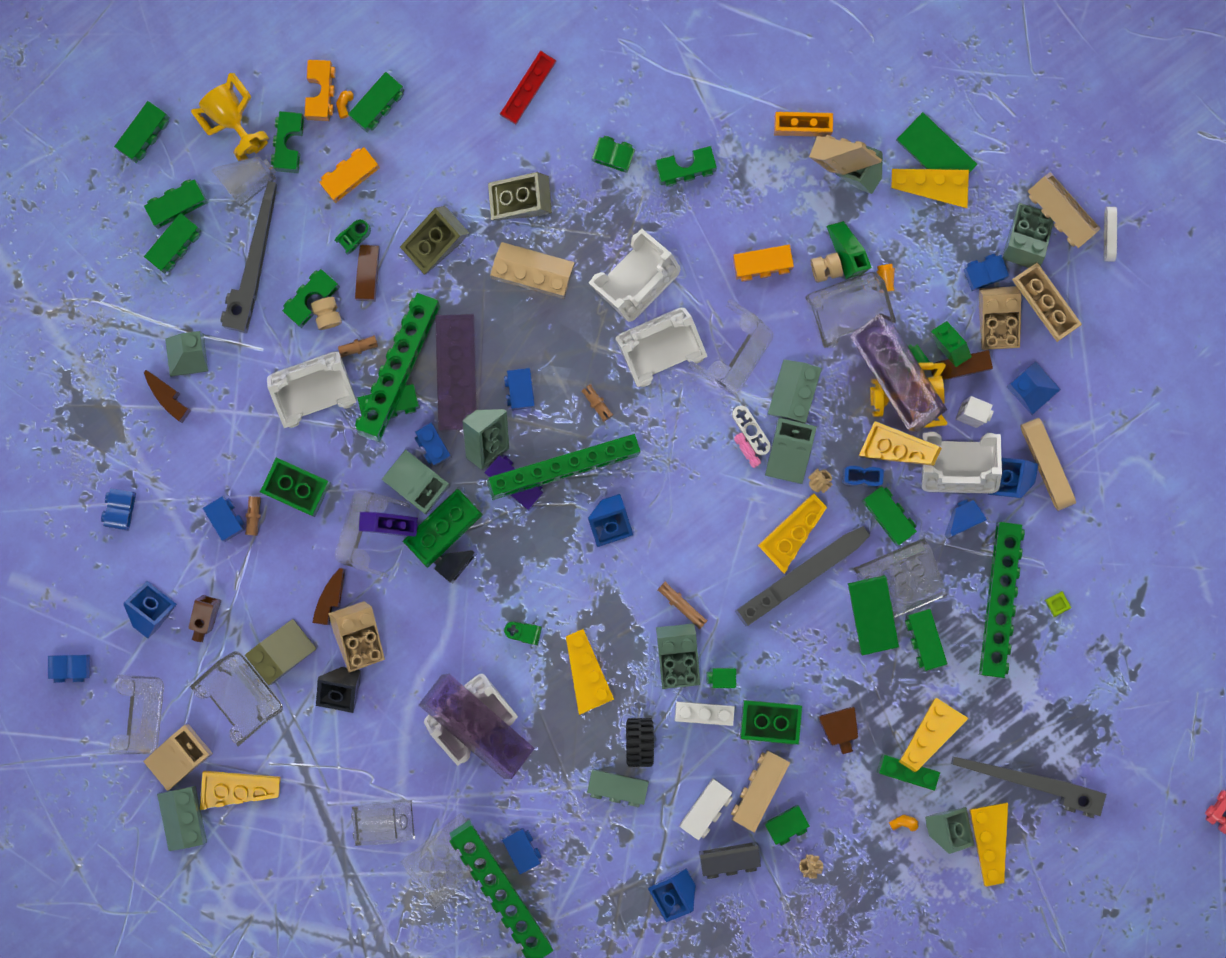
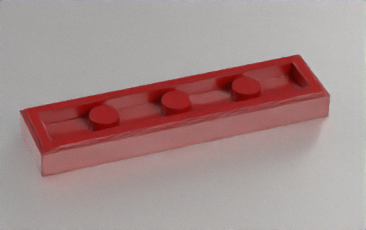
M542 51L538 53L500 112L502 117L515 125L518 123L556 64V60Z

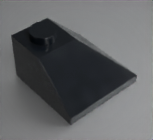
M470 550L441 555L434 562L436 565L434 569L453 584L477 554Z
M340 667L319 676L316 706L354 713L361 670L348 672L346 667Z

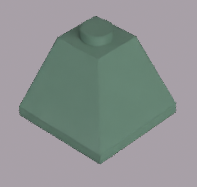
M866 146V148L875 151L876 156L883 160L882 151ZM882 161L881 163L845 175L835 174L857 189L872 194L882 179Z
M202 332L181 333L165 339L170 377L208 372L205 340Z
M966 807L939 812L925 817L929 836L948 854L974 846Z

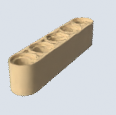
M1036 418L1021 424L1023 436L1035 463L1039 464V473L1056 510L1060 511L1076 504L1074 494L1041 419Z

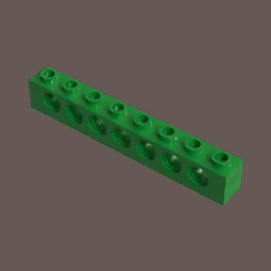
M417 293L415 298L411 299L409 312L402 318L400 332H396L394 336L395 343L386 354V363L379 369L377 383H373L371 387L372 394L363 405V414L356 420L355 427L359 435L380 443L440 309L438 300ZM419 313L424 314V316L420 319L415 318V316ZM416 330L414 335H407L409 331ZM403 347L409 348L406 352H400ZM395 364H401L399 369H392ZM387 381H394L391 386H385ZM386 398L384 403H377L378 399ZM372 415H378L375 421L369 420Z
M635 434L488 477L487 485L492 500H496L638 457L641 451Z
M996 523L979 675L1005 678V674L1008 675L1009 663H1007V655L1011 654L1009 637L1013 635L1014 625H1011L1012 617H1015L1016 606L1013 603L1014 598H1017L1018 587L1015 585L1016 579L1020 577L1018 560H1021L1023 552L1022 548H1020V542L1024 540L1025 530L1022 529L1021 524ZM1006 538L1013 540L1012 548L1005 546ZM1004 557H1009L1011 559V565L1009 567H1005L1003 565L1002 561ZM1002 576H1006L1009 579V584L1006 587L1000 583ZM1000 595H1004L1007 598L1004 606L998 602ZM998 614H1002L1005 618L1002 625L996 622ZM996 633L1002 635V642L1000 644L994 642L993 638ZM994 652L1000 655L998 663H994L991 659Z
M468 820L451 831V840L449 842L454 850L459 849L461 852L460 858L464 865L471 867L472 871L470 874L476 882L480 881L482 884L481 890L485 897L490 896L492 899L491 905L495 912L502 914L503 918H501V921L507 929L510 927L513 931L511 936L516 944L521 943L523 946L521 951L526 958H544L553 952L551 943L471 821ZM467 843H474L473 848H464ZM479 858L484 859L483 864H481V865H476V864H475V861H476L477 859H479ZM487 875H495V877L492 880H485V877ZM498 890L505 891L502 896L495 895ZM508 906H515V909L513 911H506V908ZM518 922H525L523 927H516ZM529 937H535L533 942H526Z

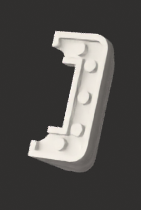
M643 229L634 234L631 239L633 250L608 275L603 272L597 273L589 282L590 286L628 322L634 321L672 283L681 270L672 253Z
M686 308L670 311L627 330L616 337L617 344L637 387L648 386L651 384L654 374L685 360L697 364L708 357L692 316Z
M337 351L277 371L267 377V387L284 428H294L300 424L302 416L338 404L339 407L347 409L352 407L354 403H357L341 355Z
M936 432L923 433L922 440L942 448L934 466L922 465V489L924 491L995 493L999 490L1002 476L1001 434L987 433L981 437L980 442L942 441L941 435Z
M479 674L433 710L425 718L424 724L434 740L459 766L470 758V747L498 724L502 727L512 725L518 716L484 674Z

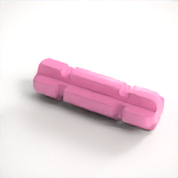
M739 433L734 437L735 442L740 445L739 448L746 459H749L752 468L761 464L758 456H755L756 453L749 442H746L744 434Z

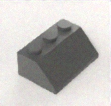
M756 842L699 851L702 875L707 876V879L719 877L718 874L726 873V876L738 874L739 870L754 872L757 871V867H761L759 848Z

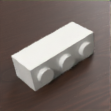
M970 396L962 402L955 420L978 428L991 420L994 412L991 410L993 405Z
M676 701L674 721L733 726L735 706Z
M712 778L679 827L697 840L701 837L704 839L710 831L708 827L711 822L715 823L722 813L719 811L723 805L727 807L733 797L730 795L732 792Z

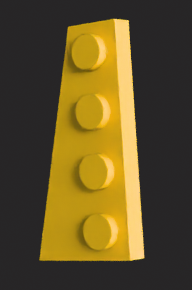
M892 169L891 188L967 208L969 170Z
M874 421L859 456L862 458L934 466L942 448Z
M812 493L757 545L783 574L787 571L788 566L796 557L797 552L802 544L805 543L811 530L815 527L827 507Z
M584 629L566 636L577 707L580 715L610 702L614 698Z
M935 698L899 762L914 772L918 771L969 718L938 698Z
M203 771L200 810L278 798L281 777Z
M1008 802L969 809L985 887L1004 883Z

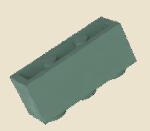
M592 769L587 793H590L592 798L602 799V796L609 797L611 802L621 803V800L628 801L630 806L640 807V804L644 805L649 781Z

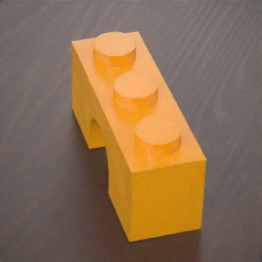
M308 60L307 80L309 83L321 85V92L316 97H306L305 118L307 120L330 121V116H333L334 106L331 104V97H334L335 87L332 85V78H335L336 69L331 61Z

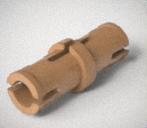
M375 335L362 340L355 339L352 343L338 346L341 358L355 353L362 354V351L377 348L378 344Z
M590 384L587 386V389L591 394L585 388L581 392L591 403L590 407L595 409L602 421L605 422L608 418L604 412L609 418L613 416V413L604 404V399L598 396Z
M249 496L248 510L245 513V517H247L245 535L258 536L259 519H261L259 514L261 497Z

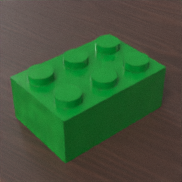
M276 457L260 493L316 517L331 482Z
M743 700L740 739L799 745L802 705Z

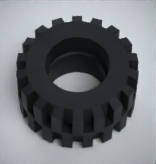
M628 718L626 721V763L628 767H652L654 764V724L652 718Z

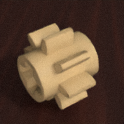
M816 469L808 477L810 479L809 486L815 492L822 491V493H825L833 485L830 482L832 480L831 474L824 469L821 471Z
M806 854V859L801 860L799 869L803 873V877L817 879V874H822L823 863L819 860V856Z

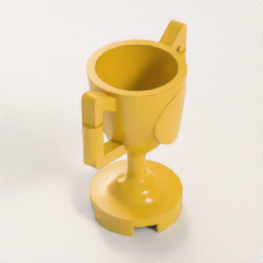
M229 73L227 82L208 92L200 100V108L192 109L191 113L207 135H214L226 128L235 129L241 140L233 153L238 161H245L249 159L246 154L259 153L268 144L267 140L270 138L264 131L247 134L241 126L242 113L249 103L251 95L235 73ZM233 84L243 97L240 103L238 101L236 93L232 89ZM201 113H205L219 125L211 128Z
M933 362L914 364L908 386L901 393H889L883 387L881 378L871 379V383L875 384V387H870L871 406H875L876 411L872 412V416L882 417L884 407L888 405L889 401L901 400L909 406L916 427L946 426L947 421L941 414L944 412L945 403L944 384L941 373L946 365ZM937 369L933 377L915 381L917 370ZM916 410L934 413L939 420H919Z

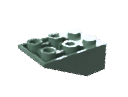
M1019 203L1002 258L1028 268L1036 263L1041 266L1046 256L1054 222L1052 218H1047L1041 209Z
M779 418L776 424L765 476L803 484L817 426Z
M406 449L382 478L385 483L426 515L450 486L449 483Z
M684 624L656 627L662 689L700 685L695 625Z

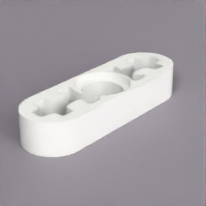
M1105 207L1104 261L1115 262L1117 256V208Z
M737 406L732 413L733 420L755 453L760 456L766 455L771 448L769 440L748 408ZM737 410L745 411V419L748 420L750 418L752 422H748L742 427L741 424L744 421L741 417H736L738 414ZM749 425L755 426L757 429L756 435L749 436L746 433V428ZM759 434L762 436V438H759V441L767 445L764 452L757 450L759 446L757 441L754 443L751 441L757 438Z

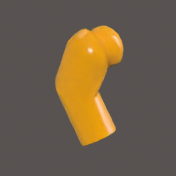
M345 90L341 92L336 101L340 119L349 117L346 105L348 101H352L354 98L352 91Z
M901 815L889 822L893 831L901 826L909 828L910 831H916L919 827L918 821L908 815Z

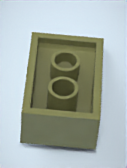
M535 172L488 183L491 220L493 221L536 217L552 213L549 176Z
M446 206L436 207L405 240L400 248L425 275L456 249L470 233Z
M292 619L246 653L245 657L267 685H272L317 648L295 620Z

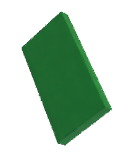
M923 112L896 139L925 169L969 170L970 173L977 166V163Z
M457 488L417 527L416 537L407 536L402 542L428 568L483 514Z
M886 575L847 583L861 655L898 648L899 643Z

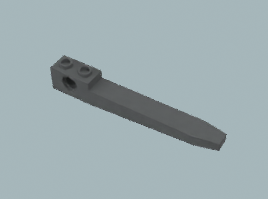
M268 181L240 288L239 290L231 289V292L227 293L225 300L227 308L226 311L222 312L220 319L224 328L243 333L248 332L257 297L277 189L275 182ZM241 306L242 312L239 315H234L233 309Z
M863 526L844 534L735 610L736 614L745 627L749 626L857 550L870 536Z
M954 756L951 764L1061 796L1059 804L1065 806L1064 810L1075 813L1077 809L1083 811V815L1094 818L1095 815L1101 816L1107 795L1105 793L1065 781ZM1081 796H1085L1087 799L1084 806H1080L1078 803V799Z

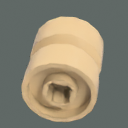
M837 252L826 255L824 259L820 256L810 260L816 283L827 281L828 277L834 279L843 276L842 265Z
M334 297L323 298L311 303L313 314L318 316L315 319L318 330L330 329L342 324L339 312L335 311L338 307Z

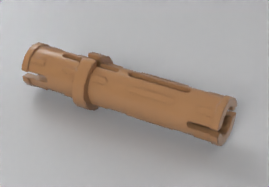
M666 581L657 589L658 592L670 601L669 604L671 606L674 605L698 629H701L708 621L681 597L682 594L680 592L677 593Z

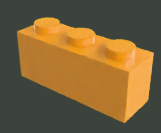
M775 112L774 136L825 137L826 135H832L833 113Z
M365 147L351 153L352 157L347 161L342 160L336 165V169L333 172H327L321 177L319 183L335 203L380 169Z
M790 244L733 254L732 257L736 280L741 279V282L753 280L752 277L760 276V278L771 277V273L779 272V275L788 274L794 268Z

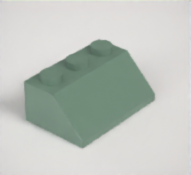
M783 360L768 415L805 424L822 368L803 362Z
M504 409L476 410L465 417L463 420L466 458L483 470L499 455H502L509 449L507 411Z
M196 786L157 794L169 851L207 843Z

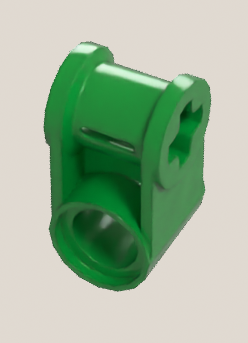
M356 220L347 229L342 231L334 241L336 243L339 242L348 255L370 235L371 227L364 220ZM359 225L366 226V230L362 234L357 233Z
M509 622L505 625L504 633L510 639L538 645L542 627L527 623ZM512 625H516L515 628L518 630V633H514V636H511L510 632L507 631V628H511Z

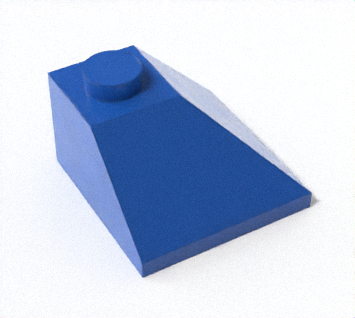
M1036 361L1006 386L1031 415L1061 390Z
M1001 457L1002 476L999 490L995 493H988V495L1022 498L1035 484L1039 464L1028 460Z
M620 494L602 499L588 517L597 547L633 536Z
M968 499L957 503L958 507L953 510L945 533L946 538L987 520L974 500L969 502Z
M146 581L123 605L133 628L146 638H149L162 625L177 604Z
M687 868L666 877L648 888L666 922L694 911L696 885Z

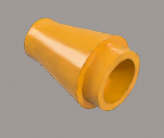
M893 264L877 266L878 270L876 272L883 292L894 291L895 268H893Z

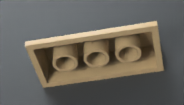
M1051 172L1028 190L1031 201L1035 204L1038 203L1043 208L1041 210L1047 218H1052L1056 229L1068 236L1067 241L1073 247L1077 246V248H1080L1101 229Z
M501 242L490 277L497 281L565 299L575 262Z
M1038 263L1012 279L1056 342L1082 325Z
M768 750L766 753H761L757 761L759 763L757 770L753 769L748 778L751 781L748 788H743L739 796L742 798L739 805L735 804L731 811L733 821L754 833L790 765L789 761Z

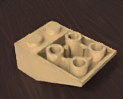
M829 135L825 137L817 136L809 155L812 160L828 172L842 175L881 163L882 159L876 156V152L866 148L867 145L863 142L856 141L852 143L844 138L837 140Z
M1018 287L979 288L982 350L1020 348L1021 292Z
M363 601L328 613L333 633L348 672L385 660L372 606Z
M186 724L169 737L143 762L165 789L169 791L213 753L192 727Z

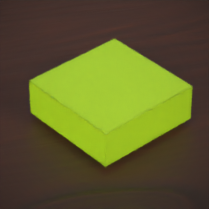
M1063 591L1044 600L1053 617L1071 609Z

